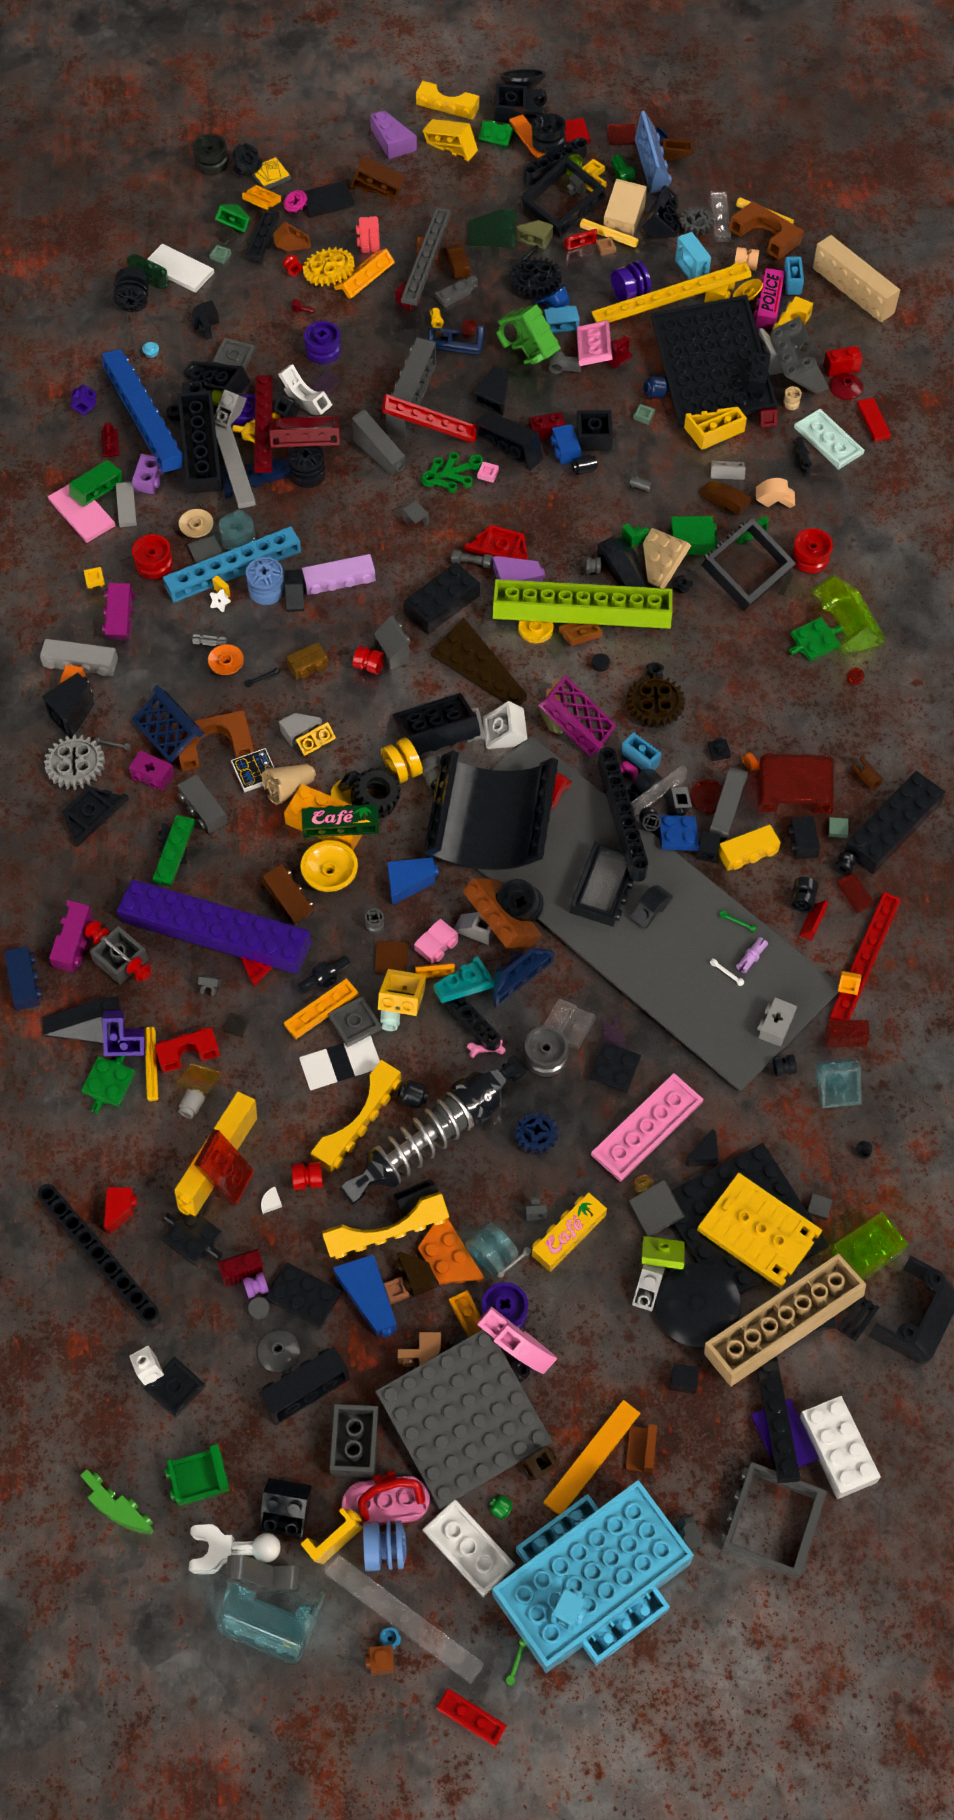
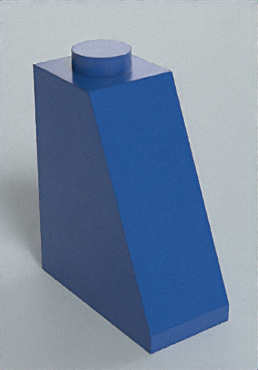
M433 857L388 862L392 904H397L435 883V876H438L439 873L438 864H434Z

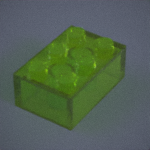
M881 1212L835 1243L830 1254L834 1257L839 1253L864 1281L905 1253L909 1244L886 1215Z

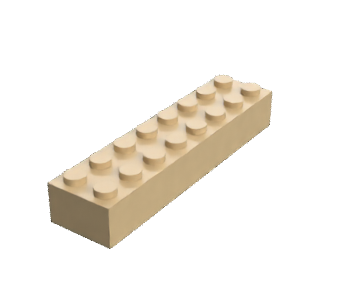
M838 1253L705 1343L704 1355L731 1387L862 1298L865 1293L866 1283Z

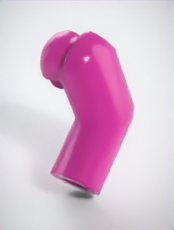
M628 761L620 764L622 774L628 772L634 781L639 775L638 768Z

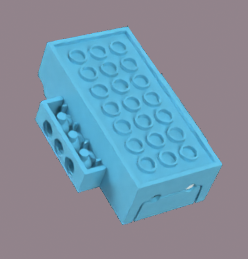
M637 1480L600 1509L589 1494L585 1495L516 1547V1553L524 1565L493 1587L492 1594L545 1673H548L554 1667L564 1662L582 1647L597 1666L669 1611L670 1606L658 1589L691 1564L694 1554L640 1481ZM571 1588L583 1594L582 1598L586 1600L585 1607L588 1608L582 1624H576L572 1633L551 1622L552 1613L564 1589L570 1591Z

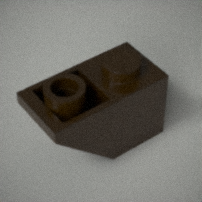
M403 1252L397 1253L398 1261L395 1263L399 1273L403 1272L406 1279L403 1281L408 1292L412 1291L415 1297L437 1288V1280L429 1262Z

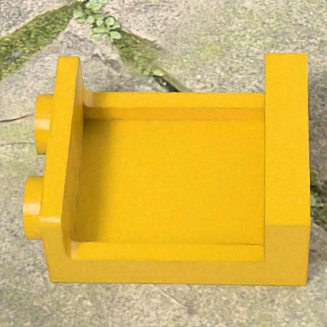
M340 1508L339 1511L345 1517L346 1522L320 1545L315 1540L309 1538L301 1543L314 1562L320 1564L327 1562L363 1529V1526L360 1524L362 1519L355 1510Z

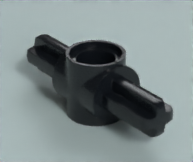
M343 956L331 964L325 961L318 963L312 969V976L298 984L300 991L306 993L318 985L324 988L329 987L337 980V973L350 966V960L348 957Z

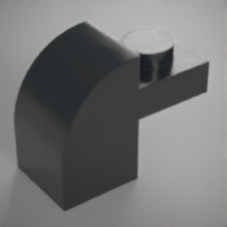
M212 300L197 305L192 312L194 330L199 329L200 334H204L206 340L212 338L211 325L219 323L218 311Z
M654 885L642 895L638 901V906L630 917L642 927L648 928L657 913L665 910L673 896L661 886Z

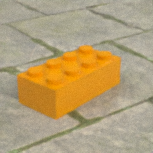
M301 784L284 812L285 823L302 831V809L308 807H339L351 804ZM362 835L317 838L324 841H339L354 850Z

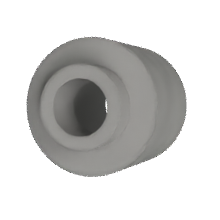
M195 1087L187 1089L179 1104L180 1109L178 1112L189 1119L197 1115L205 1100L203 1091Z

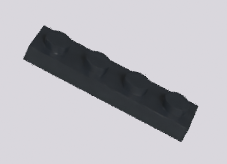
M263 210L247 249L246 259L262 261L279 220V212Z

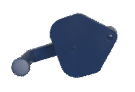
M485 325L475 327L477 329L476 345L452 341L453 334L462 335L460 331L433 327L428 329V340L436 342L437 349L478 355L482 352ZM435 331L443 332V336L448 337V341L435 339Z

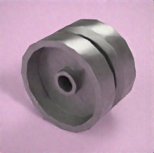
M540 1026L533 1029L527 1035L524 1046V1060L528 1069L535 1075L542 1077H551L560 1073L565 1067L568 1058V1040L564 1033L555 1027Z

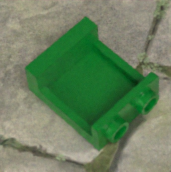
M218 1444L210 1446V1450L177 1460L167 1459L168 1466L164 1467L167 1480L171 1479L173 1487L169 1488L172 1501L176 1500L178 1506L230 1492Z

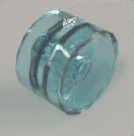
M489 1221L479 1228V1235L474 1234L465 1242L473 1258L485 1270L495 1276L505 1269L504 1262L510 1263L518 1256L517 1248L509 1237Z

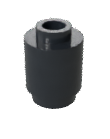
M591 455L574 458L571 463L572 471L576 475L593 472L598 467L596 457Z

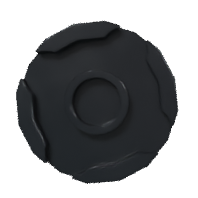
M248 143L238 144L233 150L234 172L240 175L257 173L262 167L263 162L262 158L260 159L258 156V150Z

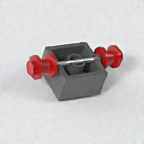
M91 921L86 925L85 936L88 938L93 937V943L96 945L90 951L93 962L119 985L126 981L133 973L136 974L135 980L137 982L146 981L151 976V967L149 965L143 966L148 961L145 948L121 927L118 926L110 933L107 928L101 929L99 921Z

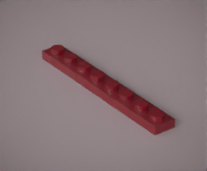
M272 375L256 376L255 473L272 472V448L270 441V427L273 418Z

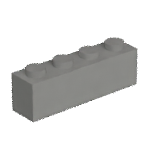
M45 639L40 654L43 667L65 669L66 664L83 667L85 673H94L101 676H113L118 660L115 648Z

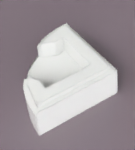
M276 1187L269 1189L262 1198L261 1209L263 1214L282 1207Z

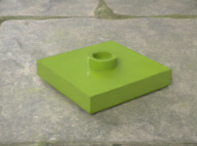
M643 1236L641 1264L683 1269L685 1241Z

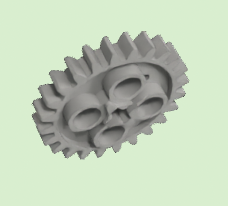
M73 735V739L66 736V741L59 739L60 744L53 743L54 749L49 748V754H45L46 760L44 764L49 779H52L54 784L58 783L60 788L65 784L67 790L70 786H73L74 790H76L77 785H80L83 789L85 783L90 786V780L97 781L96 775L101 776L100 770L105 769L103 765L106 763L101 746H97L96 741L91 742L90 737L84 740L83 735L79 739L76 738V735ZM74 749H76L75 755H76V758H77L75 761H74V755H73ZM74 764L76 767V775H74Z

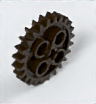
M654 674L651 679L646 675V680L640 677L639 683L634 681L633 686H630L629 692H627L626 704L627 710L630 711V716H635V721L641 719V725L647 722L648 727L652 724L656 728L658 724L665 727L666 722L672 725V719L677 721L678 716L682 715V710H684L685 706L684 692L680 691L681 686L675 687L676 681L670 683L669 677L663 680V675L657 678ZM654 688L657 690V696H656L657 714H655V712H654V706H655Z

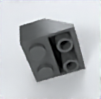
M393 615L389 616L374 633L375 646L378 651L384 653V661L390 670L409 663V655L411 654L409 636L403 633L401 623L396 621Z

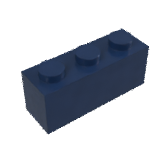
M28 946L4 951L12 999L16 1010L40 1006L39 998H42L40 986L37 987L36 981H39L37 969H33V964H36L34 952L30 953Z

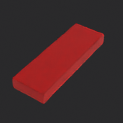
M874 397L859 400L857 406L874 442L890 439L891 433Z
M447 1688L436 1707L437 1711L493 1747H496L507 1727L506 1724Z

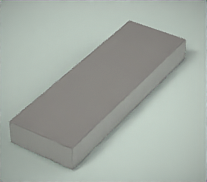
M116 483L119 527L137 526L133 483Z

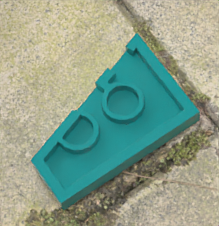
M477 956L470 964L461 966L458 972L449 974L435 983L433 991L440 1002L445 1003L494 988L495 981Z

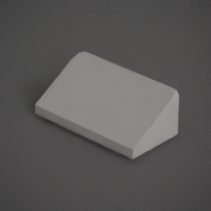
M712 460L710 463V476L712 479H745V462Z

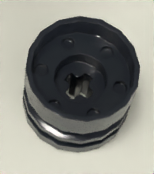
M125 267L120 269L116 273L114 280L113 300L115 305L127 312L143 310L148 303V276L138 268Z
M320 446L290 448L288 460L290 478L293 483L303 488H313L319 485L325 478L322 448Z
M523 879L507 881L502 885L497 895V902L501 908L517 920L534 922L543 912L545 904L543 895L537 888Z

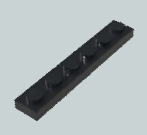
M774 1357L756 1370L777 1483L800 1482V1473L778 1359Z

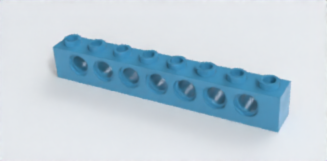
M292 527L281 529L278 532L266 535L263 538L164 576L165 588L173 603L214 587L212 579L215 576H219L223 581L227 582L245 575L248 565L257 558L270 557L280 561L300 553V540Z

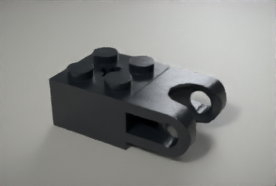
M496 84L494 121L509 122V119L523 114L527 121L532 123L537 115L547 114L546 109L540 107L544 106L547 102L546 91L542 89H529L521 85Z

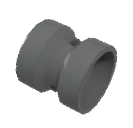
M377 908L369 909L365 914L367 931L372 934L382 932L385 925L383 912Z

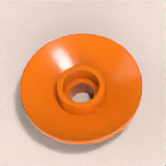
M230 644L215 647L208 656L210 669L220 675L233 674L244 663L242 651Z

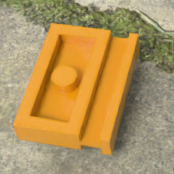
M255 185L247 190V193H242V199L268 210V207H273L281 202V195Z

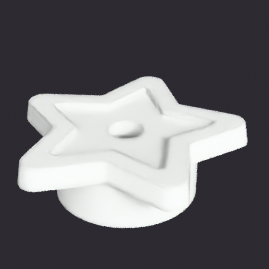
M221 589L218 593L211 592L210 596L213 600L211 608L218 607L221 612H225V606L231 600L224 593V589Z

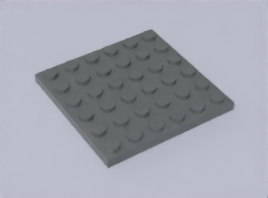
M484 1330L375 1391L438 1509L443 1508L519 1463L520 1460L540 1447L547 1446L553 1442L500 1346Z

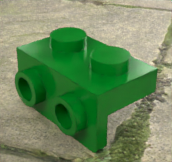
M488 120V122L483 121L478 140L509 147L514 130L509 124L503 123L500 125L492 120Z

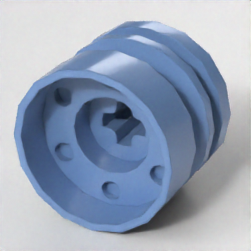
M261 557L253 560L246 568V578L250 598L261 605H270L281 600L285 594L284 575L281 564L270 557Z
M396 1520V1531H391V1522L387 1521L385 1532L380 1531L378 1522H364L365 1571H380L382 1560H387L389 1570H393V1559H397L398 1570L404 1569L407 1552L406 1533L402 1526V1520Z

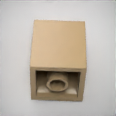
M616 179L604 215L603 226L634 236L645 211L647 186Z

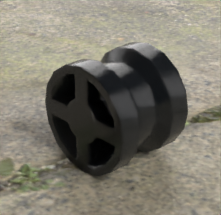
M841 852L838 856L839 861L835 863L834 869L842 875H851L857 858L851 853Z

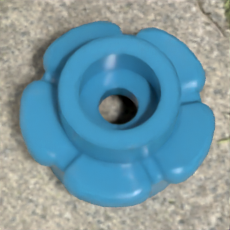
M384 1628L380 1632V1646H393L394 1650L400 1644L401 1636L396 1628Z

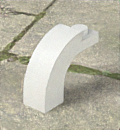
M293 364L288 365L278 374L285 385L284 391L286 394L294 398L297 404L301 405L300 408L307 413L321 415L332 406L324 391H314L304 383Z

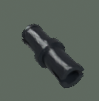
M797 437L796 441H793L796 448V456L800 460L801 467L809 469L812 466L809 449L806 447L804 439Z

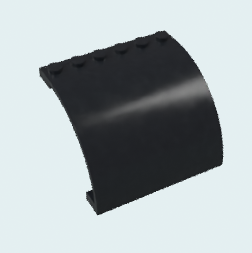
M454 750L441 755L423 853L457 866L484 870L512 869L543 859L558 760L552 757L534 768L499 771L478 768L458 762L459 753Z

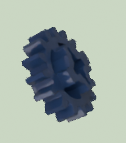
M532 1111L530 1117L524 1114V1121L519 1119V1126H515V1132H517L515 1140H519L518 1146L524 1145L523 1151L526 1152L529 1149L531 1150V1155H534L535 1151H538L539 1155H542V1150H545L547 1153L550 1152L549 1146L555 1147V1141L558 1140L559 1136L556 1134L559 1130L555 1126L556 1121H549L550 1115L548 1114L543 1117L541 1111L539 1115H535V1112Z

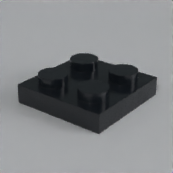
M604 1041L590 1079L628 1093L642 1056Z

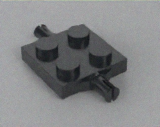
M167 1213L163 1217V1220L171 1225V1229L163 1237V1241L193 1264H196L207 1254H210L216 1260H219V1257L221 1258L223 1253L214 1248V1245L222 1235V1231L200 1214H197L196 1217L191 1214H184L176 1219Z

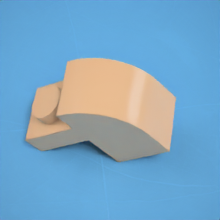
M771 478L756 486V500L766 507H770L779 501L791 508L795 506V492L788 488L787 480Z

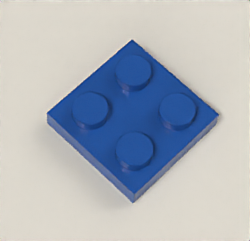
M659 815L661 824L658 829L661 850L698 851L700 846L695 816Z

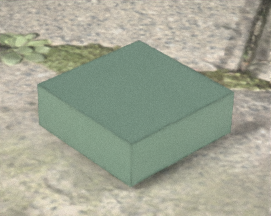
M216 245L209 255L210 260L224 264L231 255V249Z
M640 404L633 415V419L649 425L655 414V409Z
M829 817L828 837L847 838L848 819Z

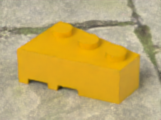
M432 119L423 129L427 144L443 151L445 149L449 150L454 156H457V154L465 157L464 160L468 162L478 151L470 123Z
M739 407L717 409V412L711 413L702 411L701 414L697 415L687 413L684 428L699 448L703 450L745 432L747 418Z

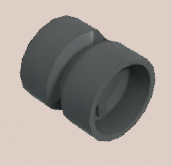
M431 756L421 762L423 768L422 776L425 778L431 791H435L441 760L439 756Z

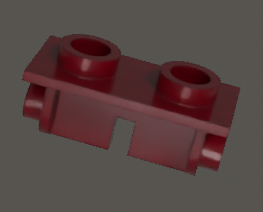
M107 422L103 426L104 430H101L103 457L119 456L118 428L114 429L113 425Z

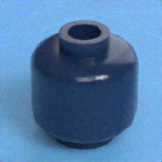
M662 376L648 377L643 384L644 394L651 399L663 398L669 391L666 379Z

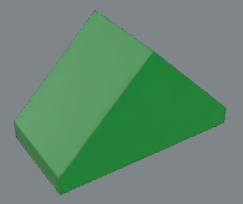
M238 204L220 205L215 220L245 233L250 217Z

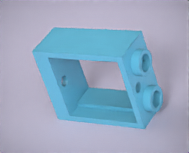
M690 232L678 237L675 262L690 280L709 274L711 256L695 235Z

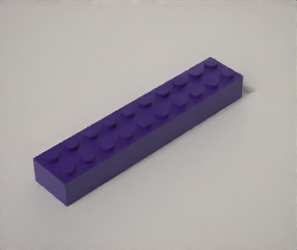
M132 879L117 909L122 923L237 957H244L247 960H253L295 974L299 973L312 944L309 930Z

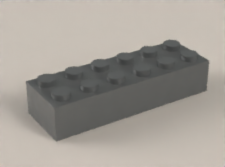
M416 338L415 343L410 347V355L406 356L405 366L400 370V378L395 382L394 392H391L390 396L420 406L436 367V342ZM384 413L386 415L384 426H386L387 434L406 438L412 422Z

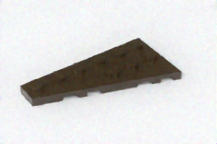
M464 617L431 651L433 658L503 703L510 701L521 706L527 700V694Z

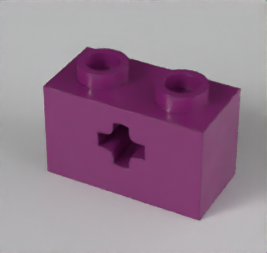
M141 750L129 766L131 777L135 781H142L153 789L158 788L164 791L174 776L171 763Z

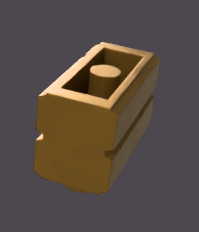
M319 642L286 656L287 666L296 680L306 679L310 674L316 671L321 672L329 666L328 657Z

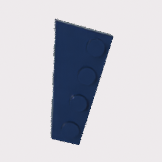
M287 458L272 460V472L255 473L254 463L244 464L250 487L254 486V488H257L262 483H271L290 476ZM226 467L220 468L226 499L231 497L230 494L234 492Z

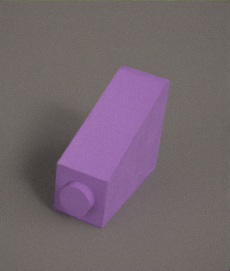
M500 556L493 557V570L496 578L499 580L543 582V578H545L544 568L540 567L538 561Z

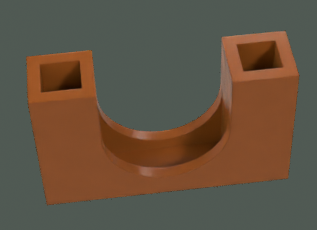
M754 201L731 216L728 228L729 231L739 237L757 228L771 231L775 236L770 239L766 253L778 260L799 246L804 234V230Z
M244 710L195 720L194 722L204 731V734L201 738L196 736L179 754L182 772L200 768L197 745L203 737L213 733L223 734L232 741L236 758L253 753L252 740ZM177 724L172 725L173 730L177 729ZM187 732L181 733V740H184L189 734Z
M473 878L462 892L506 948H531L543 935L532 921L517 920L501 908L497 902V895L502 887V883L498 879Z

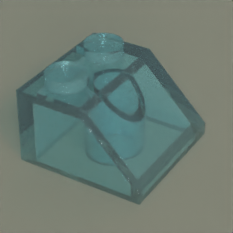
M855 1059L816 1063V1083L822 1109L862 1105L861 1067Z

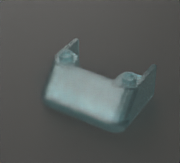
M228 1582L217 1624L219 1632L227 1638L287 1663H298L306 1650L317 1623L325 1592H320L313 1606L301 1605L298 1607L296 1614H293L255 1598V1591Z

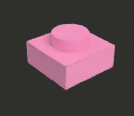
M483 462L477 478L494 483L499 466Z

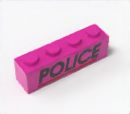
M766 268L765 275H761L763 287L758 293V296L761 298H757L756 308L759 309L755 310L754 320H756V327L772 330L776 323L785 271Z

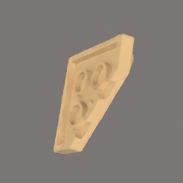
M652 528L643 541L648 583L656 588H665L691 545L686 541Z

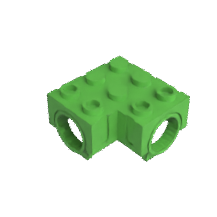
M537 304L512 310L498 320L500 327L496 334L503 347L506 348L511 345L513 349L522 348L527 356V359L523 361L525 364H536L549 358L561 349L557 338L554 337L550 325L546 322L542 315V310ZM507 323L513 324L517 330L514 342L508 341L504 336V327Z

